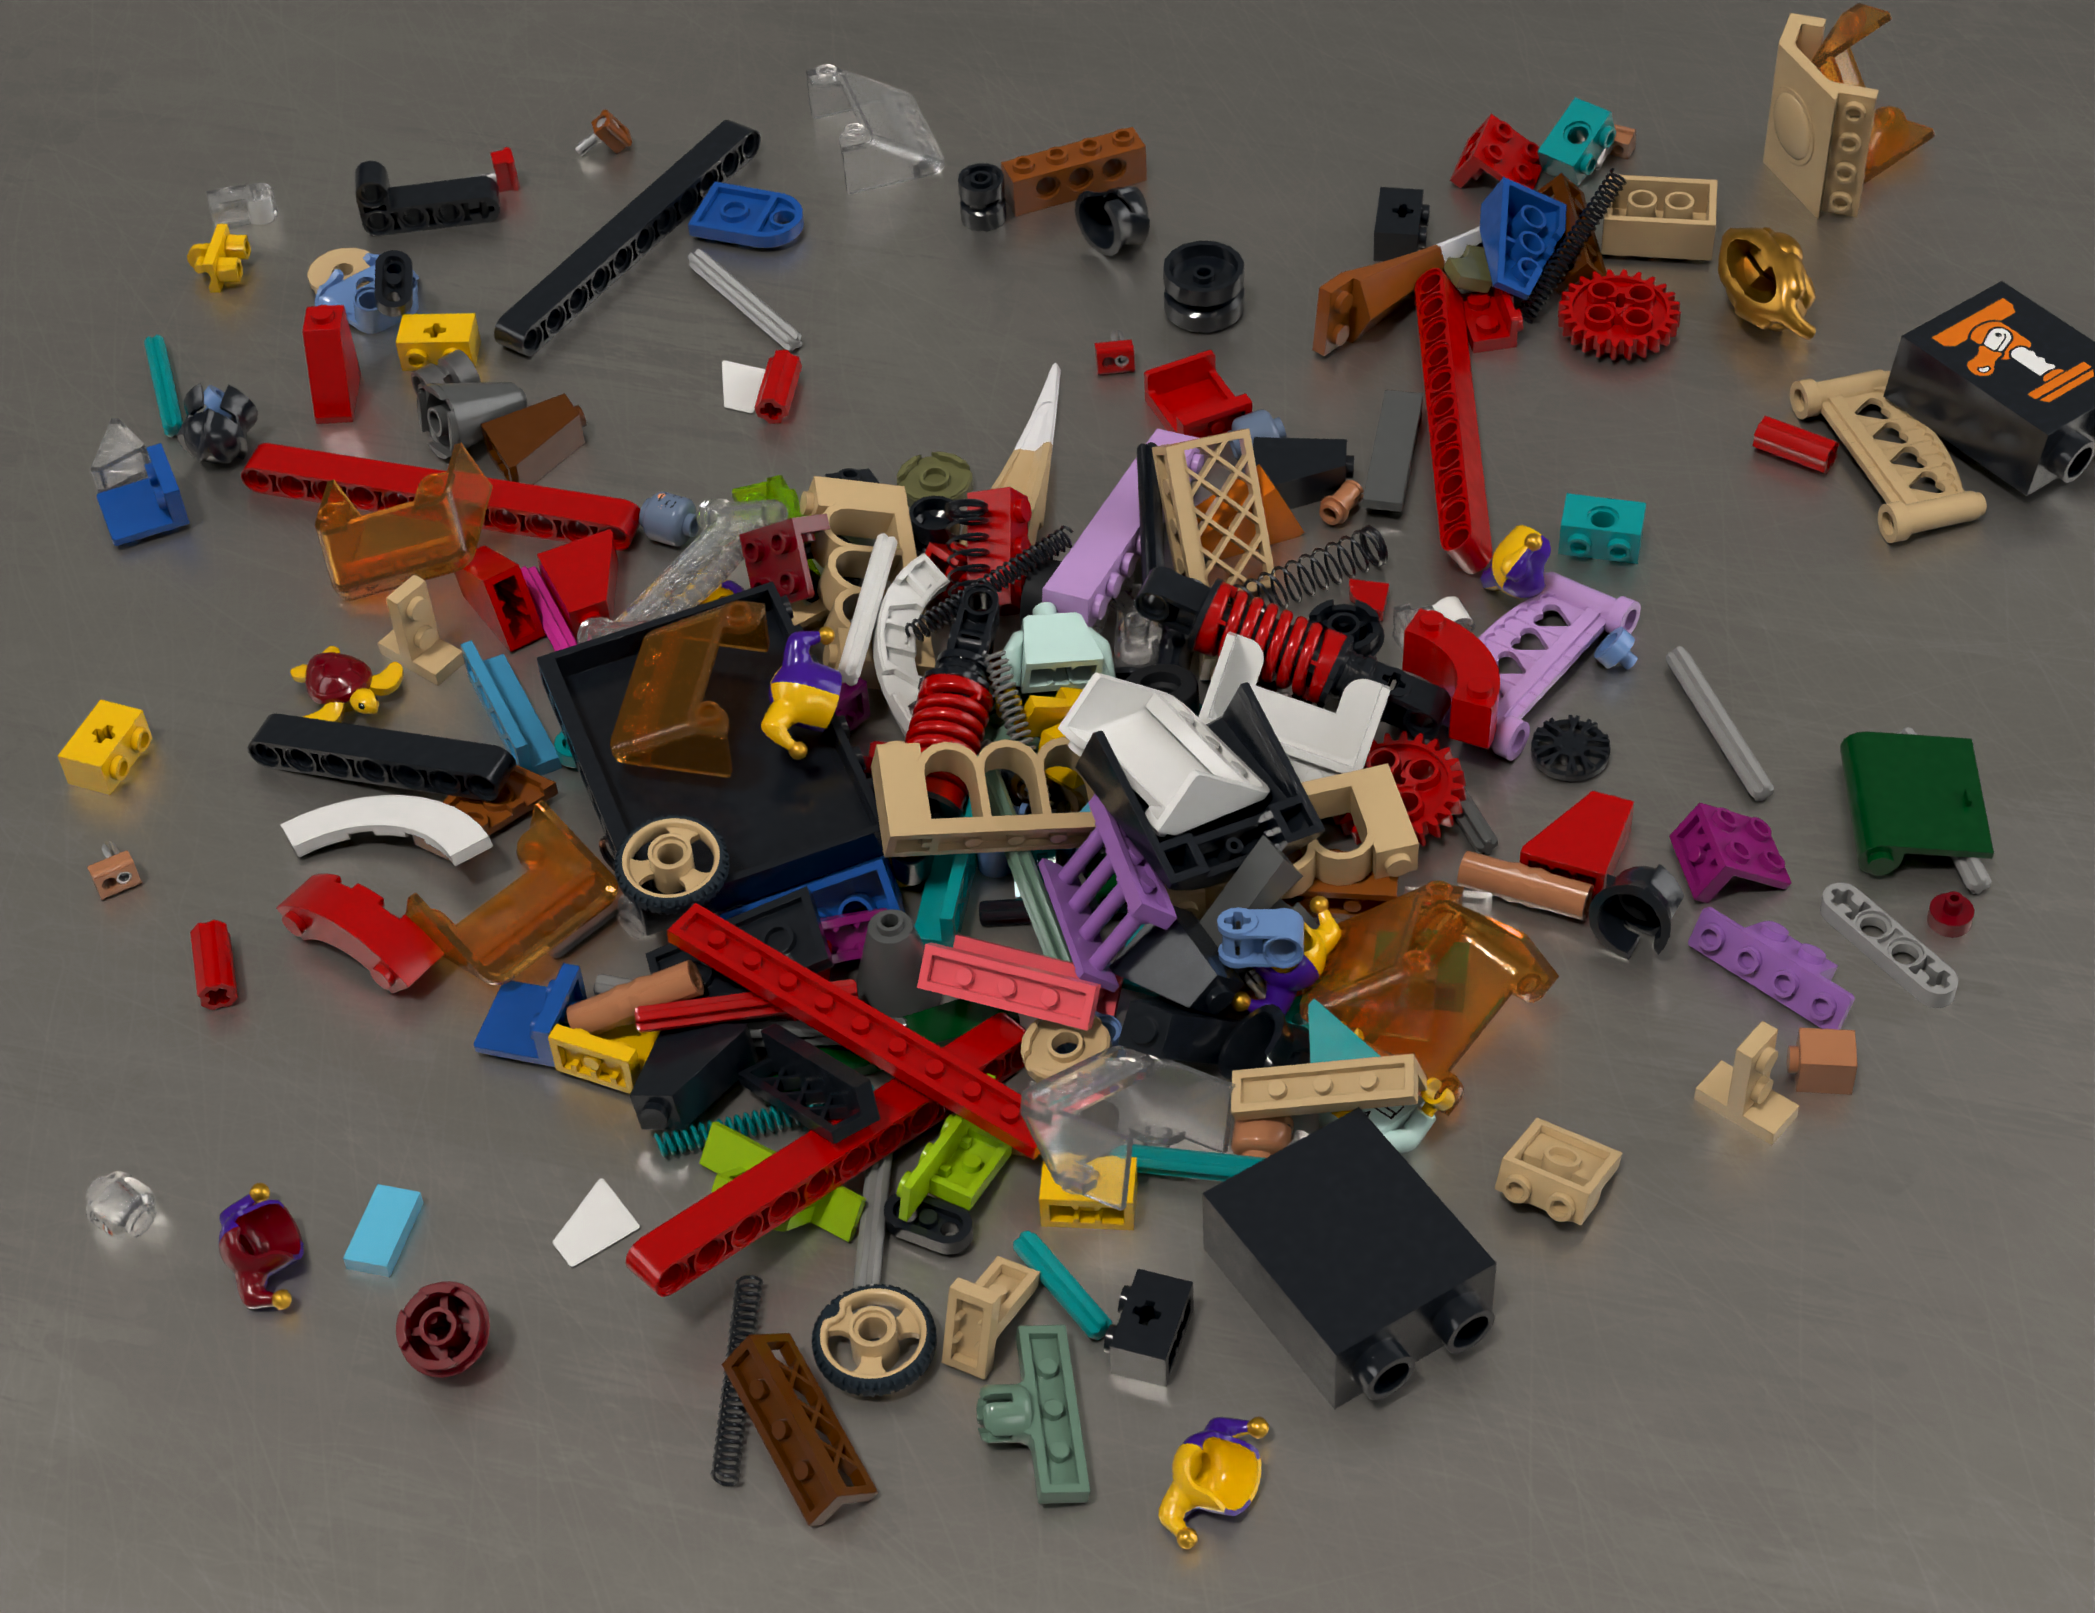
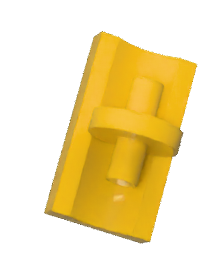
M217 224L210 244H195L189 249L187 254L189 265L194 268L195 272L208 273L211 278L209 285L210 293H221L224 282L241 281L243 275L241 259L248 260L251 253L248 236L231 235L228 224Z

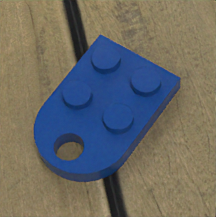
M714 182L688 223L690 236L742 246L772 248L794 240L803 230L804 218L800 203L792 196L779 192Z

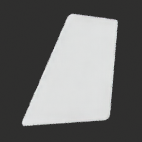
M722 361L724 407L753 413L766 369Z
M601 1178L553 1240V1245L569 1266L575 1267L640 1228V1225L606 1181Z

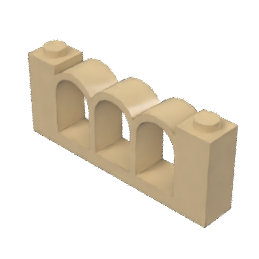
M814 476L809 490L802 493L800 500L801 515L810 516L827 513L830 525L829 530L816 533V541L811 542L812 555L817 563L824 568L817 586L820 601L830 610L824 626H829L835 633L834 641L824 647L823 665L838 670L851 625L849 619H853L862 588L852 585L842 577L864 579L873 546L847 543L836 535L877 539V536L881 533H885L888 537L894 536L898 544L887 579L892 584L899 572L917 558L905 486ZM926 607L921 614L925 615ZM872 632L860 678L867 681V688L882 690L876 675L873 659ZM925 635L924 642L916 638L917 655L915 657L918 675L923 677L926 671L935 668L936 663L931 636L928 638Z
M1066 737L1050 740L1040 748L1038 754L1031 747L1019 741L999 740L983 748L978 757L971 749L959 743L942 742L933 744L922 753L920 743L890 741L885 744H877L871 764L884 858L1079 848L1096 828L1092 811L1090 809V812L1051 813L1044 771L1050 767L1061 766L1068 767L1080 775L1075 768L1080 756L1068 747L1070 740ZM994 769H1007L1018 774L1024 780L1028 789L1032 814L992 816L985 773ZM937 771L950 772L960 777L966 784L969 792L973 817L931 819L925 777ZM1082 777L1087 789L1088 801H1090L1095 793Z
M1388 763L1301 783L1320 819L1351 813L1362 845L1350 852L1338 853L1327 850L1315 839L1300 848L1303 857L1298 862L1293 863V865L1303 877L1281 899L1293 898L1303 894L1313 884L1315 877L1324 883L1342 886L1351 885L1363 880L1371 870L1375 879L1388 876L1398 877L1410 871L1418 870L1419 842ZM1228 882L1187 891L1171 890L1166 885L1165 888L1173 906L1191 911L1197 919H1201Z

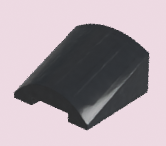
M1248 682L1240 684L1223 715L1206 725L1267 784L1270 792L1265 799L1179 835L1167 834L1166 837H1160L1154 833L1145 815L1149 805L1131 787L1103 731H1097L1092 734L1075 766L1168 889L1178 891L1197 890L1230 881L1263 835L1278 847L1285 856H1288L1325 832L1317 812Z

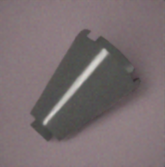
M512 382L430 383L424 385L422 388L425 391L418 393L417 412L422 432H430L434 442L428 443V445L438 457L443 459L454 457L484 440L482 423L527 407V398L524 391Z
M888 909L875 914L871 918L856 978L858 999L889 1017H903L938 1006L943 995L917 988L925 946L912 919L905 912Z

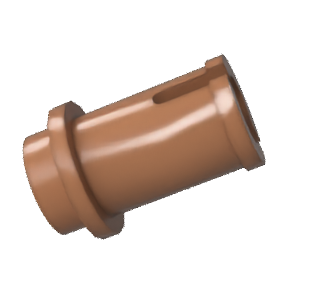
M1347 480L1332 496L1325 497L1321 501L1319 514L1323 521L1330 525L1344 523L1349 516V511L1363 499L1364 494L1361 493L1364 490L1361 485L1354 480Z

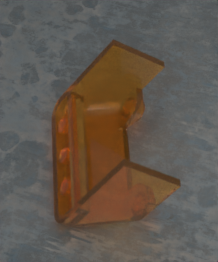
M462 443L454 445L446 472L433 473L421 480L414 501L362 516L336 481H327L315 520V529L332 588L343 601H353L396 589L413 575L423 580H429L451 574L465 568L473 560L493 486Z

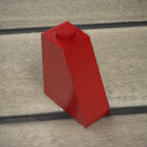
M344 305L307 307L302 332L316 424L353 422L361 371Z
M608 529L538 553L537 559L540 573L576 641L611 629L619 563L612 530Z
M485 545L450 561L464 598L508 651L512 652L546 635L519 564Z
M1591 791L1523 845L1520 852V862L1530 868H1542L1552 874L1594 885V899L1596 894L1606 888L1607 874L1612 876L1631 832L1634 801Z

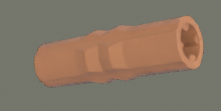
M1466 851L1457 877L1458 886L1494 895L1508 902L1521 903L1529 908H1540L1580 920H1585L1594 894V885L1552 874L1542 868H1530L1521 862H1508L1472 851Z
M686 960L653 974L637 977L629 983L618 984L606 992L569 1005L567 1007L568 1023L572 1029L580 1028L591 1035L597 1036L615 1028L635 1023V1008L638 1006L691 1000L704 994L703 980L695 963L692 960Z

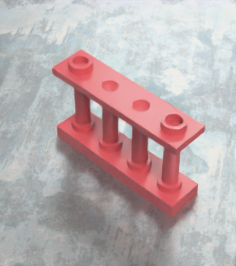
M957 934L955 935L953 948L932 942L925 944L917 988L1088 1031L1092 1029L1095 1012L1112 1015L1116 1018L1124 978L1115 974L1119 987L1115 992L1101 988V984L1079 979L1075 973L1073 962Z

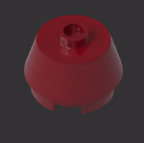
M443 1281L426 1285L420 1288L419 1292L410 1299L404 1310H400L396 1322L397 1342L407 1362L420 1373L431 1377H450L459 1374L473 1365L483 1355L488 1346L490 1318L487 1307L482 1298L472 1288L462 1283Z

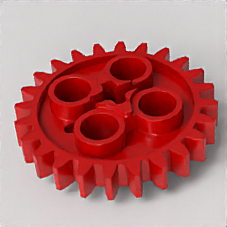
M1607 269L1606 276L1603 277L1597 272H1592V280L1581 276L1579 277V285L1570 283L1568 292H1562V298L1558 306V327L1563 328V337L1571 336L1572 346L1583 343L1582 352L1585 353L1595 349L1596 357L1598 358L1605 352L1610 353L1611 360H1615L1618 354H1624L1627 360H1631L1632 353H1637L1642 358H1645L1647 349L1658 353L1660 344L1669 346L1670 337L1677 336V328H1679L1681 316L1679 311L1680 302L1675 301V292H1666L1667 284L1655 286V277H1650L1646 280L1641 279L1642 272H1637L1633 277L1628 276L1626 269H1623L1620 275H1614L1611 269Z
M1403 731L1399 739L1395 741L1392 740L1389 733H1385L1383 743L1378 744L1373 739L1363 769L1388 763L1419 844L1421 846L1426 845L1425 835L1429 833L1434 837L1440 838L1439 826L1452 827L1454 825L1452 814L1462 813L1460 802L1465 801L1467 798L1464 788L1466 781L1459 759L1452 757L1450 747L1440 750L1439 740L1436 738L1425 745L1422 733H1419L1413 741H1408L1406 731ZM1351 813L1333 816L1335 825H1340L1344 836L1352 834L1356 845L1362 843Z

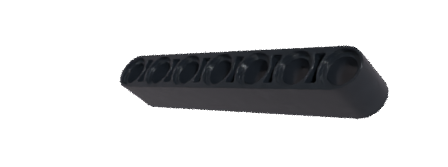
M285 714L269 715L247 747L248 753L257 763L272 769L483 801H493L498 797L516 767V760L513 755L496 745Z

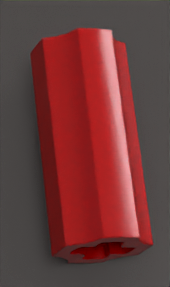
M776 350L774 356L768 360L754 408L757 417L766 420L769 424H779L789 414L802 369L799 356L791 354L788 350Z
M1764 416L1757 426L1752 446L1827 474L1837 457L1839 443L1774 418Z
M215 919L210 922L198 923L190 931L197 996L200 998L201 1006L204 1008L216 1010L221 1007H230L238 998L231 937L227 930V924Z

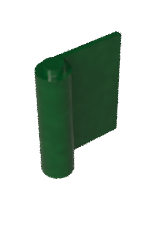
M1865 731L1850 734L1843 739L1840 744V753L1857 860L1861 870L1874 875H1886L1899 867L1905 853L1992 859L1994 850L1971 738Z

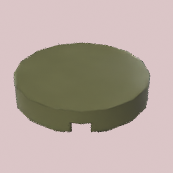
M938 451L931 452L930 457L922 458L920 454L905 462L897 473V485L905 486L908 507H911L915 501L933 495L944 496L953 501L967 499V493L973 491V477L970 466L964 459L955 454Z

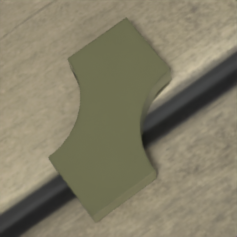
M1467 245L1462 258H1447L1443 269L1456 288L1485 294L1489 292L1492 280L1483 247Z

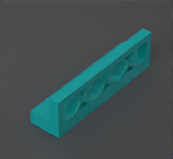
M970 797L966 811H963L964 817H973ZM977 853L935 855L931 873L926 879L915 923L924 946L932 942L953 948L955 935L961 934L977 866Z

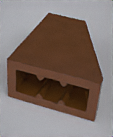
M564 393L482 423L481 427L487 453L504 480L534 485L585 443L582 428L587 423L579 405L573 406Z

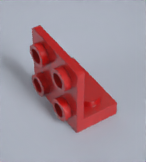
M1491 113L1468 138L1450 181L1459 188H1462L1471 178L1476 181L1485 170L1499 181L1505 177L1533 190L1542 170L1537 153L1540 147Z

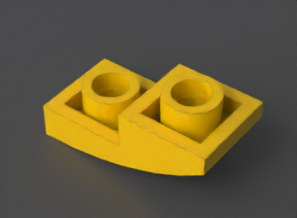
M1060 687L1055 697L1030 695L1023 706V710L1019 713V715L1026 714V717L1016 720L1013 725L1025 721L1029 722L1026 727L1016 729V733L1030 729L1032 730L1030 734L1020 737H1041L1043 730L1063 721L1083 689Z

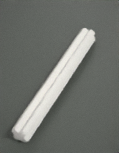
M885 533L879 534L874 543L838 667V671H840L842 676V683H847L849 686L857 684L858 678L861 675L898 544L894 536L888 537Z

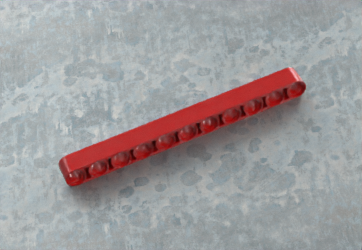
M1432 268L1424 272L1416 281L1415 298L1440 541L1442 548L1465 573L1474 574L1489 564L1493 551L1463 296L1441 269Z
M271 443L258 445L241 472L243 483L250 490L260 494L570 543L611 529L614 535L616 551L626 550L630 546L640 526L639 514L641 509L635 503L626 499Z
M998 1013L947 1044L943 1049L983 1073L996 1076L995 1080L1001 1083L1025 1067L1020 1051L1022 1037L1027 1029L1007 1014ZM895 1077L873 1091L881 1120L835 1144L816 1132L809 1131L642 1236L629 1249L625 1261L626 1267L660 1297L672 1295L954 1112ZM834 1119L830 1123L835 1125L844 1119Z

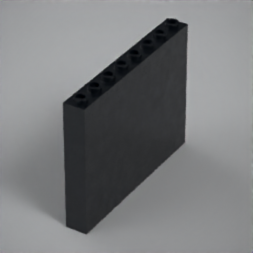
M773 581L537 657L543 687L614 858L622 840H624L626 835H629L631 830L636 826L640 827L641 823H645L649 819L654 820L653 818H658L662 815L667 817L670 814H678L679 816H692L693 819L699 818L705 821L706 824L709 823L723 837L729 854L728 876L720 891L715 893L716 896L710 899L709 902H704L702 906L713 913L884 855L873 778H866L863 770H866V765L859 746L852 747L848 740L851 739V733L844 715L837 716L834 712L829 725L823 732L798 726H791L787 729L794 741L802 742L807 746L808 753L801 760L793 759L788 750L768 740L762 734L761 722L771 705L768 695L770 682L774 674L782 666L784 650L789 636L794 632L803 631L800 624L793 625L791 619L794 616L790 601L786 595H779ZM812 654L813 661L819 663L815 654ZM653 840L643 845L633 859L638 861L649 860L648 847ZM701 840L693 842L691 847L695 869L705 873L711 872L714 862L712 851ZM653 879L641 886L648 891L665 894L655 887ZM684 889V890H682V891H679V892H676V893H673V894L682 893V892H685L686 890ZM634 904L646 936L669 929L684 914L680 912L666 915L665 912L662 914L652 913L651 910L646 911Z

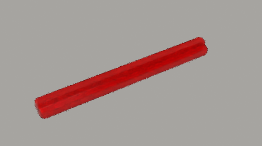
M847 979L831 982L858 998L855 980ZM746 992L638 1006L635 1008V1022L638 1032L646 1033L788 1013L757 994Z

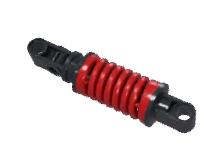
M1158 566L1150 571L1135 598V608L1142 617L1188 635L1187 650L1191 652L1195 650L1209 657L1218 655L1219 659L1227 633L1229 632L1254 640L1259 644L1264 654V662L1260 674L1262 673L1263 681L1271 683L1276 680L1277 686L1281 689H1287L1292 684L1293 694L1297 696L1303 695L1302 698L1317 704L1320 708H1324L1331 699H1337L1340 702L1344 689L1354 680L1369 679L1390 686L1392 681L1396 680L1394 689L1389 693L1380 722H1385L1406 731L1413 737L1422 733L1424 740L1432 739L1438 734L1450 708V695L1442 687L1429 684L1407 674L1399 668L1377 661V657L1370 654L1368 657H1364L1362 654H1357V652L1353 651V635L1348 634L1346 636L1330 628L1325 630L1320 637L1323 628L1317 622L1312 623L1308 631H1305L1308 620L1303 616H1298L1294 624L1291 625L1293 613L1289 610H1283L1277 619L1276 616L1279 608L1276 604L1269 603L1265 611L1261 612L1264 601L1260 597H1254L1250 606H1246L1248 593L1244 590L1238 591L1239 588L1226 583L1223 578L1218 577L1213 585L1208 587L1177 573L1171 568ZM1229 597L1234 598L1231 605L1227 603Z
M974 584L963 592L955 622L950 629L947 650L938 654L935 668L926 671L924 677L919 680L917 703L914 706L913 717L910 720L905 743H920L921 753L933 744L951 742L959 743L971 749L976 755L980 754L981 742L985 736L984 728L987 727L989 721L988 713L991 712L992 707L996 705L997 697L994 696L995 691L990 686L991 680H989L991 674L986 672L989 666L984 664L986 658L981 656L984 650L987 651L986 655L993 654L995 637L1000 623L999 596L997 591L990 585ZM984 609V610H986V611L977 612V611H975V610ZM937 771L928 774L925 780L931 819L964 817L963 809L967 801L966 796L969 794L966 784L960 777L950 772ZM935 855L918 856L919 858L914 861L904 860V857H891L895 878L905 885H918L924 882L931 873Z

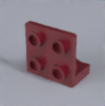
M827 513L790 518L740 534L742 553L750 587L754 588L773 581L779 595H786L790 604L814 597L804 544L816 541V533L830 529Z

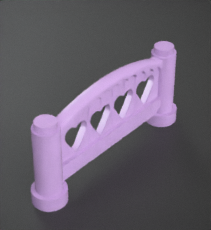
M1544 572L1543 576L1546 587L1542 593L1523 601L1484 631L1478 639L1489 649L1497 666H1499L1498 661L1501 658L1510 657L1516 661L1523 674H1499V695L1501 698H1499L1496 732L1490 745L1493 747V752L1496 755L1513 761L1521 754L1530 733L1529 723L1521 719L1604 630L1607 634H1610L1616 628L1623 627L1631 634L1639 620L1641 611L1639 602L1625 596L1616 599L1557 573ZM1554 610L1561 615L1568 626H1538L1535 622L1543 619L1544 612ZM1530 633L1539 638L1546 650H1517L1512 646L1521 642L1522 635ZM1451 705L1442 723L1449 728Z

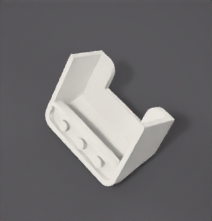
M1232 632L1227 633L1199 714V718L1205 724L1221 717L1240 684L1248 682L1301 783L1364 768L1391 691L1390 686L1369 679L1354 680L1344 689L1335 713L1257 686L1256 683L1264 662V654L1261 647L1250 638Z

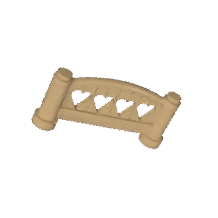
M1878 369L1815 382L1811 378L1793 382L1790 389V401L1795 415L1799 419L1816 417L1822 413L1887 503L1879 508L1878 525L1883 538L1888 543L1908 540L1913 533L1974 521L1986 513L1987 505L1983 494L1980 492L1975 493L1974 491H1964L1957 468L1936 433L1883 397L1890 371ZM1875 404L1881 408V414L1887 416L1888 419H1878L1857 414L1866 405ZM1893 428L1899 432V438L1906 441V443L1900 444L1875 438L1884 429ZM1909 452L1915 454L1917 462L1924 467L1915 468L1893 464V462L1902 453ZM1929 477L1936 482L1935 487L1943 492L1933 493L1912 489L1911 487L1920 478Z

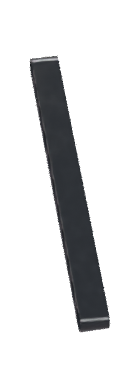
M731 120L721 122L504 313L495 326V341L526 356H532L695 211L714 182L726 183L744 167L759 150L761 143L760 133L755 129Z

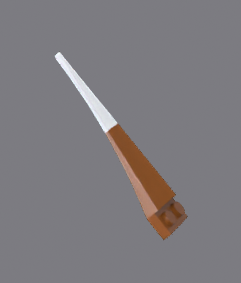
M1480 226L1444 242L1407 255L1341 272L1319 287L1312 350L1325 356L1338 346L1343 345L1346 341L1354 343L1415 296V283L1424 272L1432 268H1439L1445 273L1443 267L1448 257L1462 258L1467 245L1481 246L1483 243L1479 230Z

